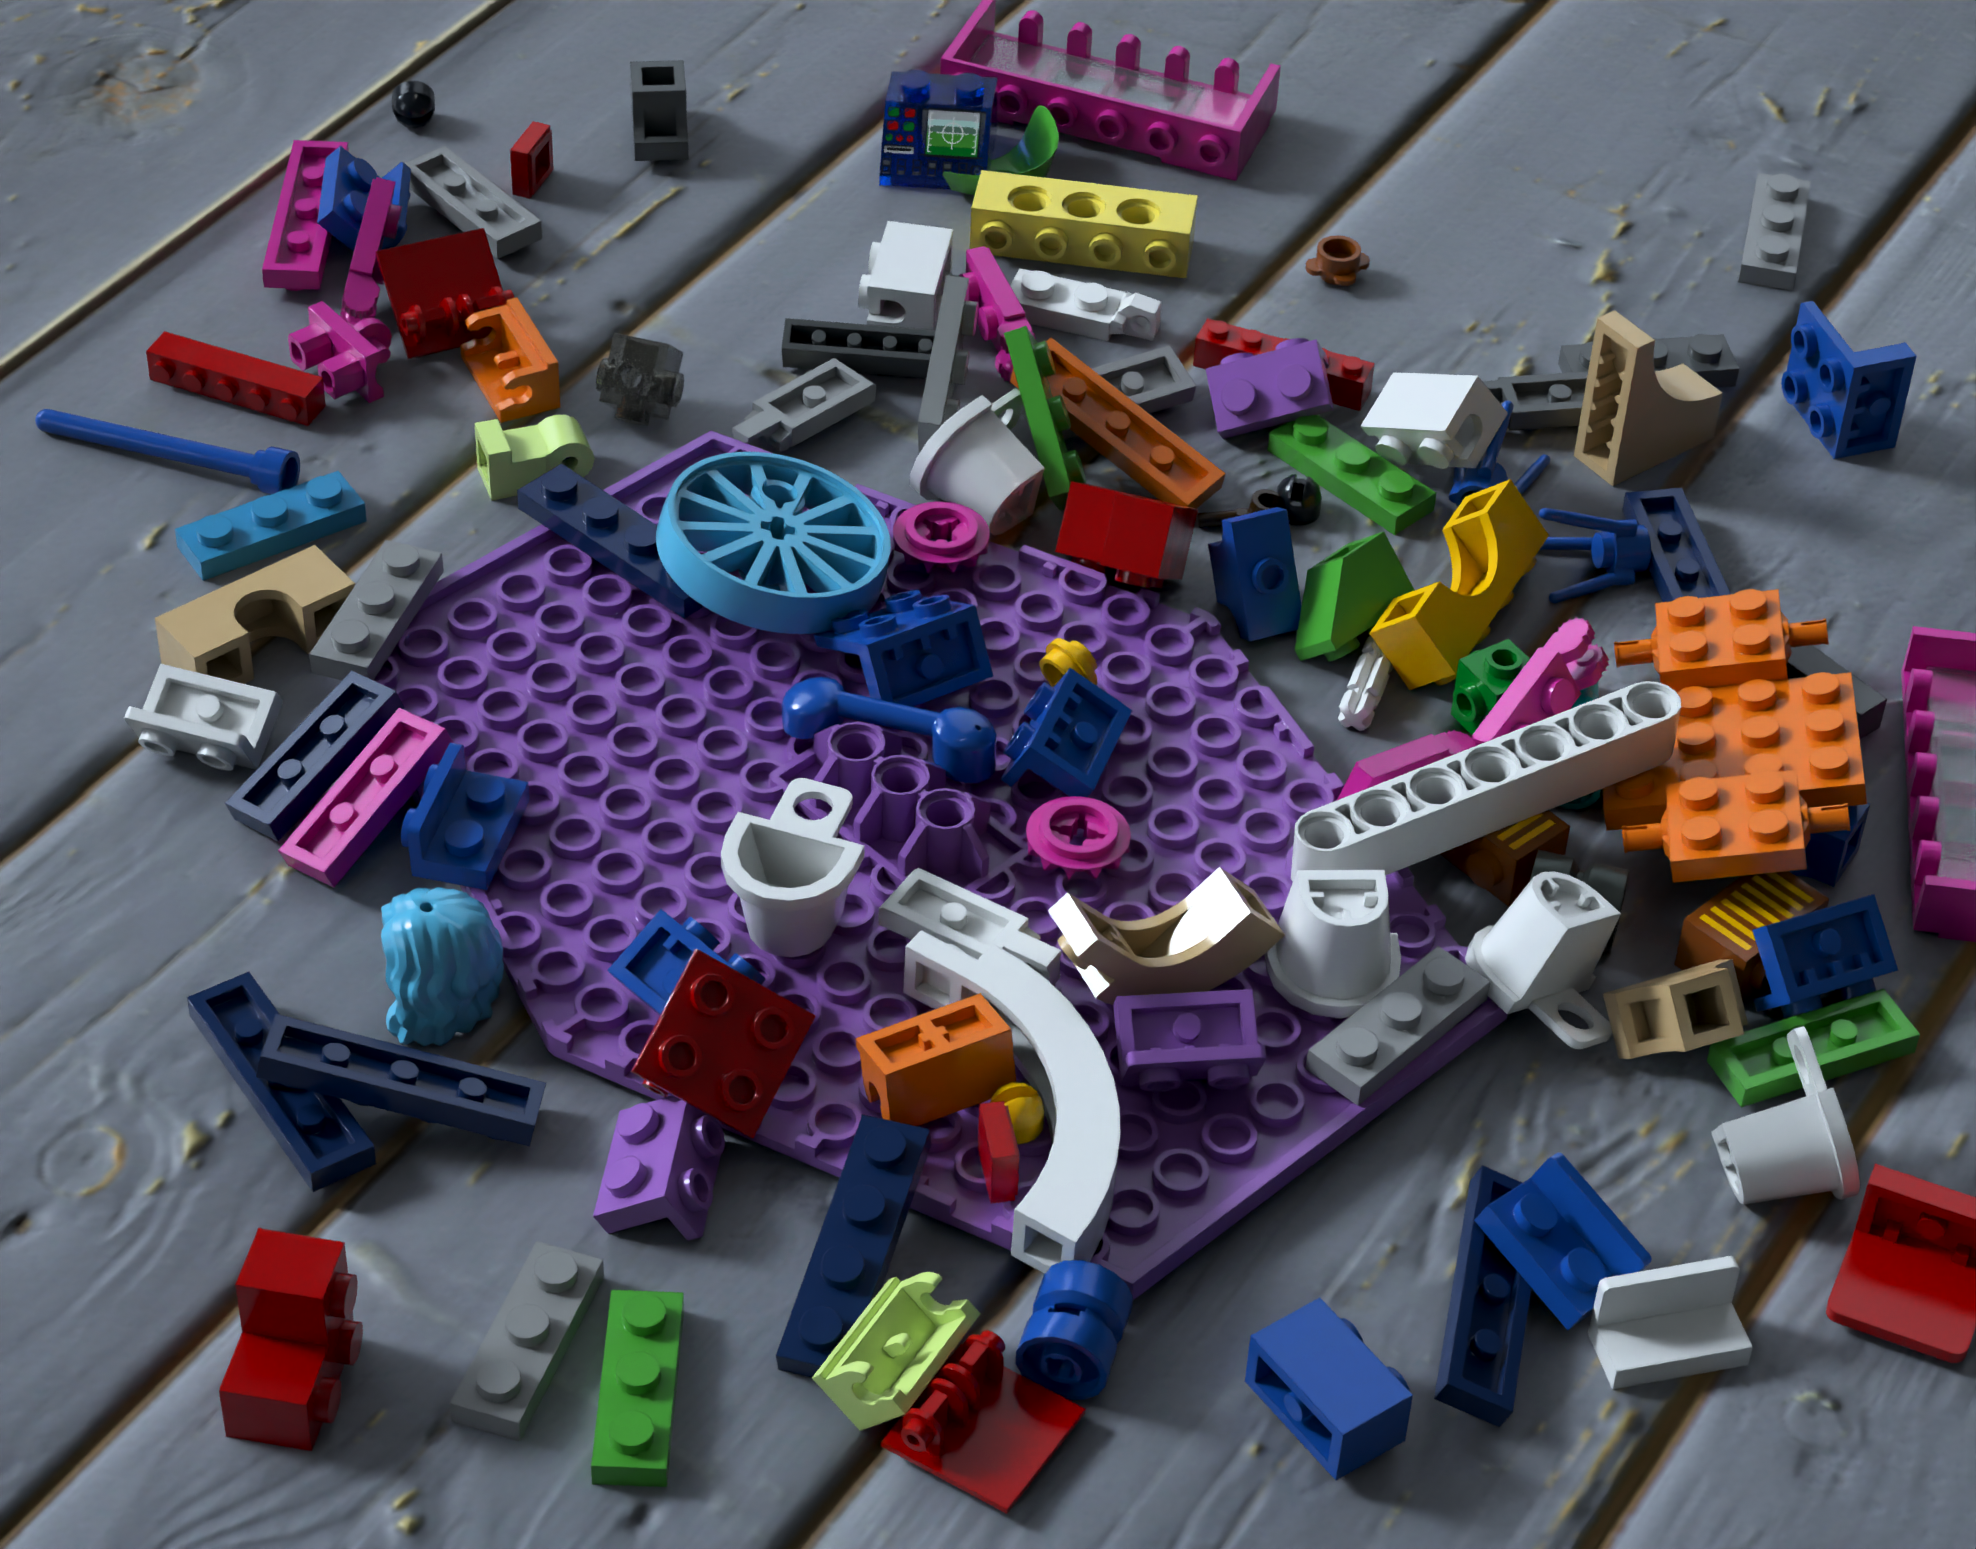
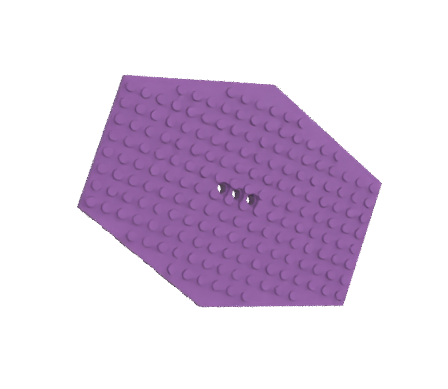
M709 431L603 491L658 526L663 505L674 481L691 465L703 459L725 453L772 452L717 432ZM857 484L855 487L874 504L882 515L891 541L889 564L884 585L877 602L868 614L886 608L884 601L886 598L911 590L921 591L922 597L949 595L950 601L976 605L994 677L914 706L939 713L954 707L974 709L986 716L994 726L997 734L995 773L989 779L979 783H963L947 777L946 770L934 763L932 758V737L848 718H845L841 725L837 724L815 733L814 739L794 738L785 733L782 726L783 697L793 685L803 680L815 677L835 679L843 686L845 692L870 697L859 655L817 647L814 638L815 633L785 634L760 630L731 621L706 607L699 609L684 619L542 524L439 580L378 672L374 681L395 690L405 707L404 710L444 727L454 743L464 745L466 770L528 782L530 801L488 890L462 885L460 887L470 897L484 904L493 925L498 929L503 945L502 960L504 970L547 1050L559 1059L656 1100L665 1098L645 1088L642 1085L644 1079L631 1072L660 1015L618 982L607 970L660 909L681 925L690 916L720 942L714 949V952L724 960L728 961L734 953H737L765 977L766 980L762 986L816 1015L754 1138L747 1137L719 1120L718 1122L722 1128L840 1178L862 1114L882 1119L880 1100L872 1103L868 1101L863 1084L860 1053L857 1050L855 1038L935 1010L903 993L905 947L911 939L879 925V907L914 869H923L1029 918L1028 928L1041 937L1040 941L1061 950V975L1054 987L1071 1002L1086 1021L1104 1051L1114 1077L1120 1106V1143L1112 1209L1103 1237L1090 1262L1100 1264L1116 1273L1128 1285L1133 1300L1507 1019V1014L1488 997L1484 1003L1357 1106L1305 1069L1308 1050L1349 1017L1340 1019L1313 1015L1290 1004L1273 987L1266 969L1265 955H1263L1235 977L1209 990L1253 989L1258 1044H1264L1266 1050V1061L1257 1076H1250V1081L1244 1085L1226 1088L1212 1087L1209 1085L1208 1079L1181 1080V1086L1175 1089L1156 1092L1141 1090L1140 1083L1121 1084L1113 1005L1095 998L1073 962L1062 951L1057 939L1063 933L1048 910L1068 892L1111 919L1120 921L1146 919L1178 904L1220 867L1255 890L1278 924L1293 883L1291 880L1295 823L1300 816L1308 811L1337 801L1344 787V784L1335 772L1327 774L1314 757V745L1273 691L1269 687L1258 684L1248 671L1249 660L1240 649L1232 650L1220 634V622L1206 610L1195 607L1190 614L1160 604L1159 593L1145 588H1141L1136 594L1108 585L1104 573L1027 545H1023L1018 552L989 541L988 552L978 557L975 567L959 564L953 574L946 568L939 567L928 573L923 563L907 565L904 554L894 550V523L899 515L916 505ZM806 507L803 508V512L810 510ZM738 569L729 573L742 579ZM804 582L808 593H816ZM1056 638H1061L1068 642L1075 640L1083 644L1091 652L1097 663V669L1095 670L1097 676L1096 686L1133 710L1094 791L1088 796V798L1109 804L1126 819L1131 832L1129 853L1123 854L1118 869L1102 868L1096 879L1092 878L1085 871L1075 872L1068 879L1064 869L1060 867L1044 871L1040 857L1028 855L1026 826L1031 814L1048 801L1069 796L1030 769H1027L1012 787L1001 781L1011 758L1003 754V751L1019 726L1024 721L1029 724L1032 720L1024 714V711L1033 695L1044 682L1049 684L1042 674L1039 662L1046 655L1047 645ZM797 778H807L841 787L851 792L853 797L852 808L836 838L864 845V859L848 886L843 914L827 942L821 948L807 955L796 957L776 956L760 949L750 939L740 897L727 885L721 866V850L725 834L738 812L770 820L789 783ZM425 780L412 794L417 806L423 797ZM812 798L798 803L794 811L804 819L818 820L828 816L832 811V807L821 799ZM1078 829L1077 835H1073L1070 844L1082 846L1083 841L1086 839V837H1083L1084 829ZM1406 867L1386 875L1389 894L1390 933H1397L1401 953L1399 977L1437 946H1440L1466 964L1465 956L1468 947L1458 945L1445 928L1446 917L1436 904L1428 906L1413 886L1414 875L1409 868ZM1015 1065L1016 1082L1030 1085ZM991 1099L979 1104L990 1103ZM979 1104L917 1126L930 1129L931 1147L910 1208L1011 1251L1014 1209L1036 1183L1052 1148V1140L1045 1113L1044 1126L1040 1135L1028 1143L1017 1144L1020 1160L1018 1195H1015V1201L993 1204L990 1203L978 1152Z

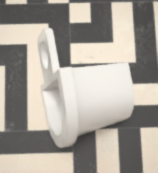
M1015 388L993 403L981 395L945 421L927 441L917 456L910 473V486L926 500L940 498L944 502L960 504L974 510L983 517L989 527V532L993 535L1003 534L1033 514L1045 469L1010 431L1015 427L1020 417L1023 405L1020 391ZM1006 410V413L1000 420L998 418V415H1000L1003 411Z
M797 778L789 783L770 820L742 812L736 814L725 834L721 850V866L727 885L740 897L750 939L760 949L776 956H802L821 948L831 937L843 914L848 886L864 859V845L836 838L852 808L853 797L849 790L807 778ZM813 798L827 802L832 807V811L822 819L808 820L798 816L794 808L798 803Z
M1297 870L1278 922L1285 936L1264 954L1267 972L1273 987L1290 1004L1313 1015L1340 1019L1350 1017L1399 978L1401 953L1397 933H1390L1389 894L1385 870Z
M1541 872L1532 878L1495 925L1486 926L1475 933L1465 956L1466 964L1491 981L1487 996L1506 1014L1528 1008L1565 1044L1574 1049H1584L1606 1042L1612 1036L1610 1022L1588 1003L1579 992L1589 990L1596 977L1593 975V972L1621 913L1585 882L1559 872ZM1558 1010H1566L1577 1014L1588 1024L1589 1029H1580L1568 1024L1559 1015Z
M1804 1026L1795 1028L1787 1034V1041L1806 1097L1722 1123L1711 1132L1727 1179L1741 1204L1832 1191L1836 1198L1842 1200L1858 1195L1860 1190L1859 1170L1853 1144L1834 1087L1827 1089L1806 1028Z

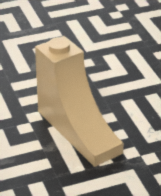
M1616 310L1597 318L1574 457L1611 486H1615L1714 438L1723 394L1685 364L1655 371V340Z

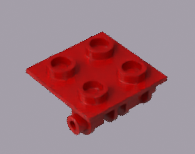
M484 228L375 252L407 359L460 348V345L470 340L485 338L491 332L492 327L486 326L479 330L470 331L464 323L465 320L476 312L507 305L508 299L515 298L511 289L505 291L502 289Z
M696 948L631 1072L643 1078L642 1085L653 1093L663 1097H667L670 1093L753 1139L816 1015Z
M985 1330L980 1335H970L963 1345L961 1344L926 1386L908 1412L899 1419L881 1441V1447L1008 1514L1084 1416L1086 1409L1006 1368L1002 1354L1005 1351V1343L996 1333Z

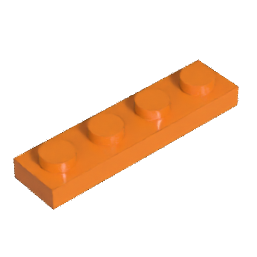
M1052 337L1046 341L1056 370L1055 375L1047 377L1052 397L1061 395L1070 419L1071 431L1160 501L1197 509L1222 488L1226 473ZM1013 368L1010 383L1019 389Z

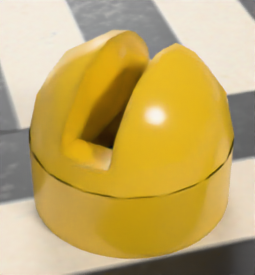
M1010 1082L999 1087L992 1096L990 1103L1004 1101L1005 1106L1008 1105L1017 1144L1028 1143L1037 1138L1044 1126V1105L1036 1089L1021 1082Z

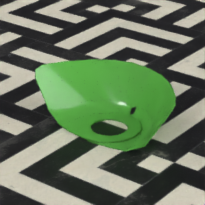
M1039 105L1034 110L1021 141L1009 153L983 165L984 170L1046 178L1059 141L1056 121L1050 111L1045 106ZM982 168L975 171L973 175L944 171L943 176L951 190L975 195Z

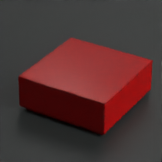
M533 121L510 149L512 195L530 199L554 170L552 129H550V125Z
M1004 1101L979 1104L978 1152L990 1203L1015 1201V1195H1018L1020 1153L1008 1105L1005 1106Z

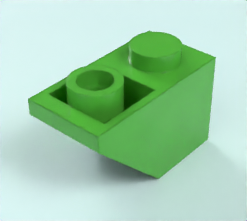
M1385 532L1348 543L1307 570L1295 644V652L1300 661L1324 654L1327 661L1330 662L1354 651L1361 645L1357 636L1366 630L1368 634L1370 633L1395 597L1414 591Z

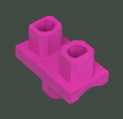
M323 301L309 306L310 325L288 335L292 362L302 371L318 365V375L323 377L324 391L334 400L353 391L359 393L369 403L384 397L383 388L377 383L375 376L378 364L385 363L390 358L391 352L389 347L392 338L390 329L379 319L371 317L362 319L359 322L351 321L347 323Z

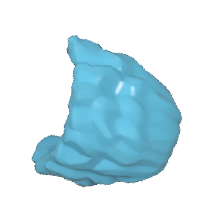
M417 887L407 894L393 897L390 903L381 907L383 922L381 941L386 957V982L396 998L387 1012L386 1025L387 1030L393 1036L398 1037L400 1044L408 1045L416 1041L422 1046L430 1044L443 1046L453 1038L456 1032H471L478 1021L491 1018L493 1013L491 1003L499 996V984L502 981L504 972L502 960L503 945L498 929L493 925L484 904L463 891L442 887L433 889Z

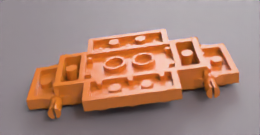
M1746 589L1731 595L1704 598L1684 596L1669 602L1655 603L1656 627L1651 634V639L1614 642L1617 668L1627 665L1654 663V668L1660 675V683L1668 685L1681 698V710L1674 750L1670 759L1664 764L1603 788V811L1606 831L1622 829L1625 853L1664 849L1665 855L1670 860L1673 883L1806 870L1805 848L1811 839L1810 834L1843 830L1850 831L1848 806L1867 804L1851 672L1839 674L1820 672L1807 677L1788 679L1786 664L1791 656L1792 647L1829 644L1826 618H1823V620L1788 623V619L1781 612L1779 589L1766 591Z

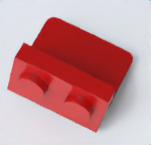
M1875 1164L1866 1187L1854 1233L1826 1306L1827 1317L1835 1323L1950 1363L1962 1362L1966 1358L1976 1329V1197Z

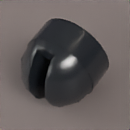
M407 81L396 86L392 92V110L397 121L405 127L413 129L422 127L430 122L435 111V95L432 88L419 81Z
M1292 474L1283 479L1278 485L1276 492L1281 497L1278 507L1287 509L1289 524L1300 526L1316 521L1320 515L1322 501L1319 485L1309 476H1307V479L1297 478L1296 474ZM1292 499H1299V500H1302V502L1291 501V500H1292Z

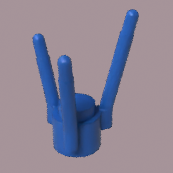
M1509 400L1504 401L1502 404L1508 414L1486 449L1483 460L1479 461L1476 468L1454 467L1453 486L1448 498L1452 503H1456L1457 508L1465 496L1508 480L1505 469L1496 461L1514 407L1513 403ZM1541 455L1514 483L1521 495L1550 463L1548 455Z
M1542 508L1539 511V517L1544 520L1603 531L1596 532L1593 537H1548L1540 550H1591L1595 567L1604 568L1608 573L1550 593L1549 601L1556 604L1568 599H1574L1614 585H1633L1635 583V572H1645L1648 569L1651 559L1650 536L1644 525H1637L1636 519L1613 520L1550 508Z

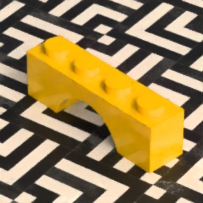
M1511 479L1465 496L1442 529L1452 562L1450 589L1439 581L1395 597L1369 633L1409 690L1432 682L1441 686L1456 679L1459 659L1468 656L1474 646L1488 636L1491 631L1489 624L1497 612L1513 599V588L1520 578L1528 573L1537 563L1535 556L1549 534Z

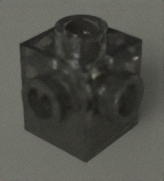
M614 333L609 358L604 357L597 371L596 389L601 392L599 401L616 409L614 418L624 422L648 426L650 416L669 420L671 407L679 405L683 394L684 375L679 373L683 352L670 344Z

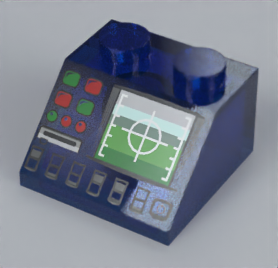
M922 70L892 71L885 100L879 185L951 190L943 176L944 171L967 175H980L981 170L990 171L997 136L998 78L981 77L974 73L944 75L928 74Z

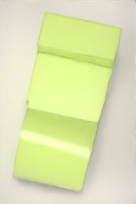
M565 414L553 415L545 418L537 425L504 431L498 419L474 423L477 468L491 501L518 496V489L560 464L567 466L582 477H585L593 467L595 458L579 422L574 417Z

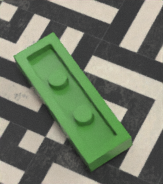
M1027 326L1005 332L1004 336L1038 459L1045 468L1043 477L1048 495L1056 507L1062 511L1065 510L1071 481L1086 483V477L1077 450L1067 451L1062 431L1071 429V424L1062 396L1052 397L1047 377L1055 375L1056 370L1046 341L1037 343Z
M1319 415L1298 417L1295 421L1287 422L1269 433L1267 451L1306 477H1311L1318 485L1393 535H1396L1434 511L1435 491Z
M1883 988L1745 1031L1743 1035L1710 1044L1706 1061L1740 1107H1745L1803 1088L1787 1041V1034L1795 1028L1801 1026L1806 1028L1825 1081L1915 1053L1920 1033Z
M611 1290L591 1462L592 1484L667 1487L684 1318V1292Z

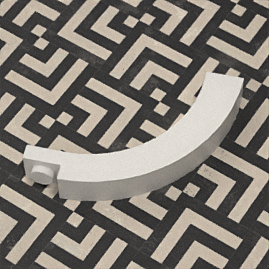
M921 930L905 947L903 993L933 1009H938L981 993L1012 1029L1015 1065L1030 1085L1036 1089L1043 1101L1044 1113L1052 1140V1148L1036 1183L1014 1209L1011 1256L1044 1274L1052 1265L1064 1260H1084L1090 1262L1103 1237L1112 1209L1120 1143V1106L1114 1077L1104 1051L1089 1025L1071 1002L1046 978L1019 958L992 944L979 959H976L966 954L959 947L947 944Z

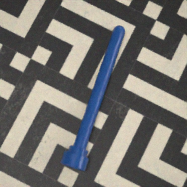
M51 409L39 411L35 418L36 426L43 432L249 477L251 483L258 485L262 493L274 494L296 486L300 475V458L298 453L271 446L266 451L258 450L255 454H250Z

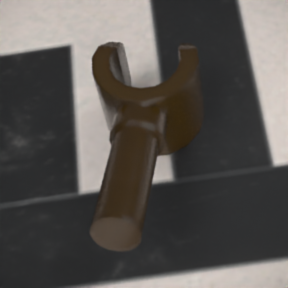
M1258 490L1252 495L1249 508L1198 513V527L1222 526V520L1278 507L1281 497L1279 493L1272 490Z

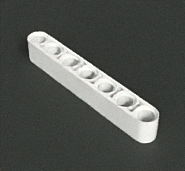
M1645 681L1635 683L1308 811L1300 816L1295 823L1291 880L1293 882L1297 870H1385L1386 876L1660 766L1667 762L1673 754L1681 710V698L1675 690L1659 682Z

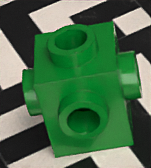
M1508 638L1482 650L1473 651L1468 656L1459 659L1451 715L1473 735L1530 658Z

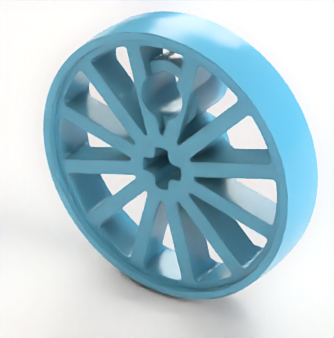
M765 452L725 453L703 459L688 467L674 481L663 505L656 530V546L660 560L673 581L687 595L712 612L731 621L760 630L785 634H813L833 630L832 619L837 617L843 618L854 610H867L869 612L881 594L888 570L891 548L889 531L882 515L874 504L856 487L838 475L812 463L789 456ZM804 507L810 509L808 511L803 512ZM738 569L742 579L729 573ZM804 582L816 593H808Z

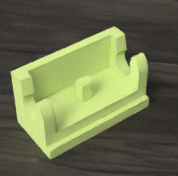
M923 1272L903 1281H900L897 1276L888 1279L812 1377L860 1431L905 1415L981 1313L968 1299L953 1300L950 1305H943L931 1297L929 1293L942 1280L939 1274Z

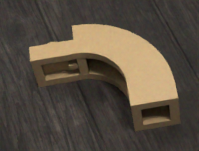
M1220 867L1178 904L1146 919L1135 921L1111 919L1068 892L1048 910L1063 933L1057 939L1060 948L1073 962L1095 998L1113 1005L1116 996L1209 991L1248 968L1285 936L1255 890Z

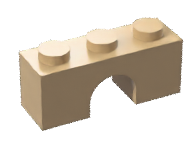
M313 545L156 617L155 623L161 664L245 684L254 679L250 642L268 636L285 637L294 641L309 654L354 588L355 583L316 545Z

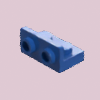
M339 146L325 159L317 223L354 252L372 180L380 177L367 161L355 158L342 146ZM400 162L382 177V179L396 182L392 204L402 206L395 239L384 237L381 250L395 247L407 231L406 216L408 201L411 195L409 192L411 168L404 162Z
M1069 668L1054 687L1044 682L1031 698L1024 714L1032 720L1029 724L1024 721L1006 745L1003 754L1011 758L1001 781L1012 787L1025 771L1030 769L1068 796L1088 797L1094 791L1133 710Z
M450 742L439 765L432 764L429 767L425 777L423 797L417 808H410L403 820L401 843L403 847L409 848L412 876L488 890L530 801L528 782L466 770L464 745Z
M1875 894L1752 930L1772 994L1753 999L1757 1012L1780 1006L1784 1018L1806 1013L1823 1007L1820 994L1834 990L1838 1002L1876 991L1873 978L1898 971Z
M662 909L659 910L607 970L618 982L659 1015H661L696 948L761 985L766 980L759 971L737 953H734L726 961L714 952V949L720 942L695 919L689 916L681 925Z
M1559 1152L1548 1158L1531 1178L1487 1205L1474 1220L1567 1330L1592 1314L1598 1284L1601 1279L1643 1271L1652 1260L1651 1255L1569 1160Z

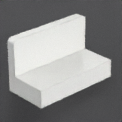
M1733 1256L1606 1277L1599 1281L1588 1335L1612 1390L1749 1364L1753 1346L1732 1304L1740 1268Z

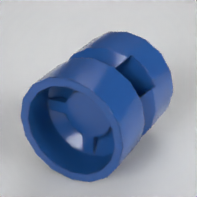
M1064 1260L1052 1265L1043 1276L1033 1304V1314L1026 1323L1016 1350L1015 1363L1020 1374L1068 1400H1086L1098 1395L1107 1384L1116 1357L1117 1344L1123 1337L1132 1310L1133 1296L1128 1285L1116 1273L1100 1264L1084 1260Z

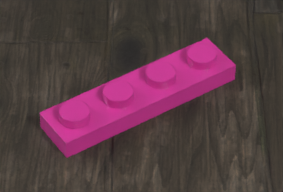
M293 141L262 267L264 288H285L291 291L304 289L320 290L332 234L317 223L325 159L339 146H342L349 152L348 142Z

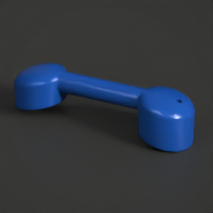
M827 677L808 678L796 683L783 697L782 726L785 733L791 737L814 739L815 733L837 724L841 725L844 719L848 718L932 737V758L934 763L945 769L946 776L955 781L979 783L989 779L995 773L997 734L987 717L974 709L954 707L939 713L845 692L843 686L838 681Z

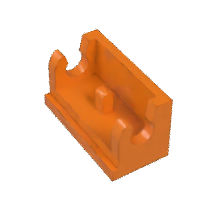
M517 297L508 299L507 305L476 312L465 320L464 323L470 331L479 330L486 326L492 327L491 332L485 338H475L460 345L462 360L501 423L561 408L558 361Z
M981 993L855 1038L856 1047L860 1053L865 1092L870 1103L880 1100L882 1119L920 1126L990 1100L999 1087L1010 1082H1016L1012 1029Z

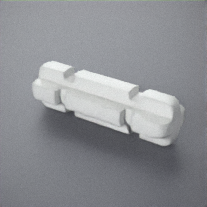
M1371 635L1365 641L1362 649L1363 654L1359 657L1348 683V691L1344 693L1339 705L1340 714L1338 720L1345 728L1353 726L1359 731L1365 730L1371 725L1375 715L1373 710L1379 705L1390 677L1388 673L1393 669V666Z

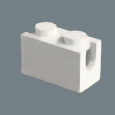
M893 221L887 222L882 241L872 242L868 264L869 275L863 274L860 280L858 307L869 309L867 325L936 330L946 275H952L953 229Z
M1393 372L1360 427L1368 436H1377L1379 442L1375 447L1376 452L1394 465H1431L1440 469L1448 467L1476 468L1508 413L1479 376Z

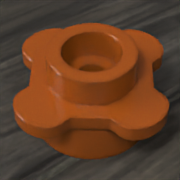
M1334 235L1323 238L1318 243L1317 255L1315 258L1306 261L1305 269L1310 275L1320 276L1322 280L1329 284L1349 286L1356 282V274L1360 270L1369 267L1370 259L1366 254L1361 253V246L1357 241L1346 236Z

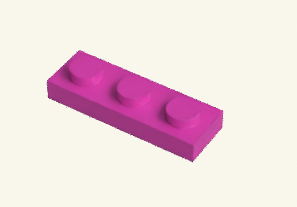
M398 708L278 851L287 865L334 888L425 780L429 767L432 764H438L449 743H454L447 730L442 726Z

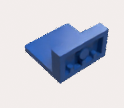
M1814 301L1801 303L1797 323L1791 332L1792 347L1787 371L1783 373L1781 381L1782 392L1786 401L1796 408L1808 424L1812 435L1820 440L1833 459L1896 447L1917 357L1906 342L1853 352Z
M919 590L901 592L884 600L886 608L868 614L867 610H854L843 618L837 617L832 619L833 630L814 634L817 647L859 655L871 698L914 707L994 677L976 605L950 601L949 595L922 597Z

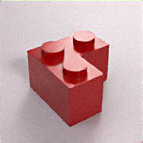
M1071 481L1055 552L1072 556L1071 562L1104 574L1107 567L1117 569L1114 579L1116 581L1150 588V586L1163 588L1164 579L1182 580L1198 509Z
M258 1228L235 1284L242 1334L219 1388L225 1435L231 1438L312 1451L322 1424H332L337 1415L341 1399L340 1376L344 1365L353 1366L360 1353L363 1325L362 1322L354 1321L353 1308L358 1287L357 1276L348 1274L345 1242Z

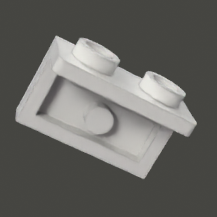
M160 664L143 709L129 706L124 720L138 736V743L154 753L174 756L176 750L195 754L201 762L220 770L231 771L234 765L257 770L283 701L275 691Z

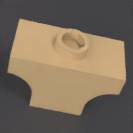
M1719 959L1603 993L1619 1059H1633L1669 1051H1690L1743 1035V1026L1748 1025L1733 959Z

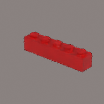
M1207 318L1195 338L1193 366L1205 369L1220 365L1223 358L1232 354L1251 353L1258 355L1276 350L1275 347L1279 343L1289 339L1260 333L1257 330L1245 329L1227 324L1224 321ZM1322 348L1327 355L1329 364L1326 374L1332 403L1361 411L1371 392L1375 363Z
M166 331L146 351L150 380L306 426H309L326 406L324 382L321 376Z

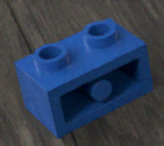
M1320 1297L1250 1335L1245 1382L1335 1480L1342 1478L1405 1441L1413 1394L1410 1392L1405 1379L1396 1369L1386 1367L1364 1344L1357 1328L1349 1320L1339 1318Z

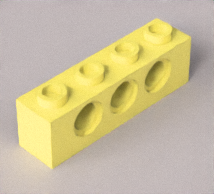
M981 170L971 207L970 249L985 246L986 248L989 247L994 256L1186 278L1194 242L1198 196Z

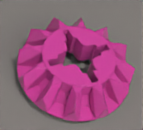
M951 502L922 503L904 511L896 519L893 526L894 550L904 554L907 565L923 563L928 573L939 567L946 568L953 574L959 564L975 567L978 557L988 552L990 532L986 521L974 510L960 504Z
M1081 796L1053 799L1039 806L1028 819L1026 826L1028 855L1040 857L1044 871L1060 867L1064 869L1068 879L1075 872L1082 871L1096 879L1102 868L1118 869L1123 854L1129 853L1130 827L1118 810L1100 800ZM1078 829H1084L1083 837H1086L1082 846L1070 844L1073 835H1077Z

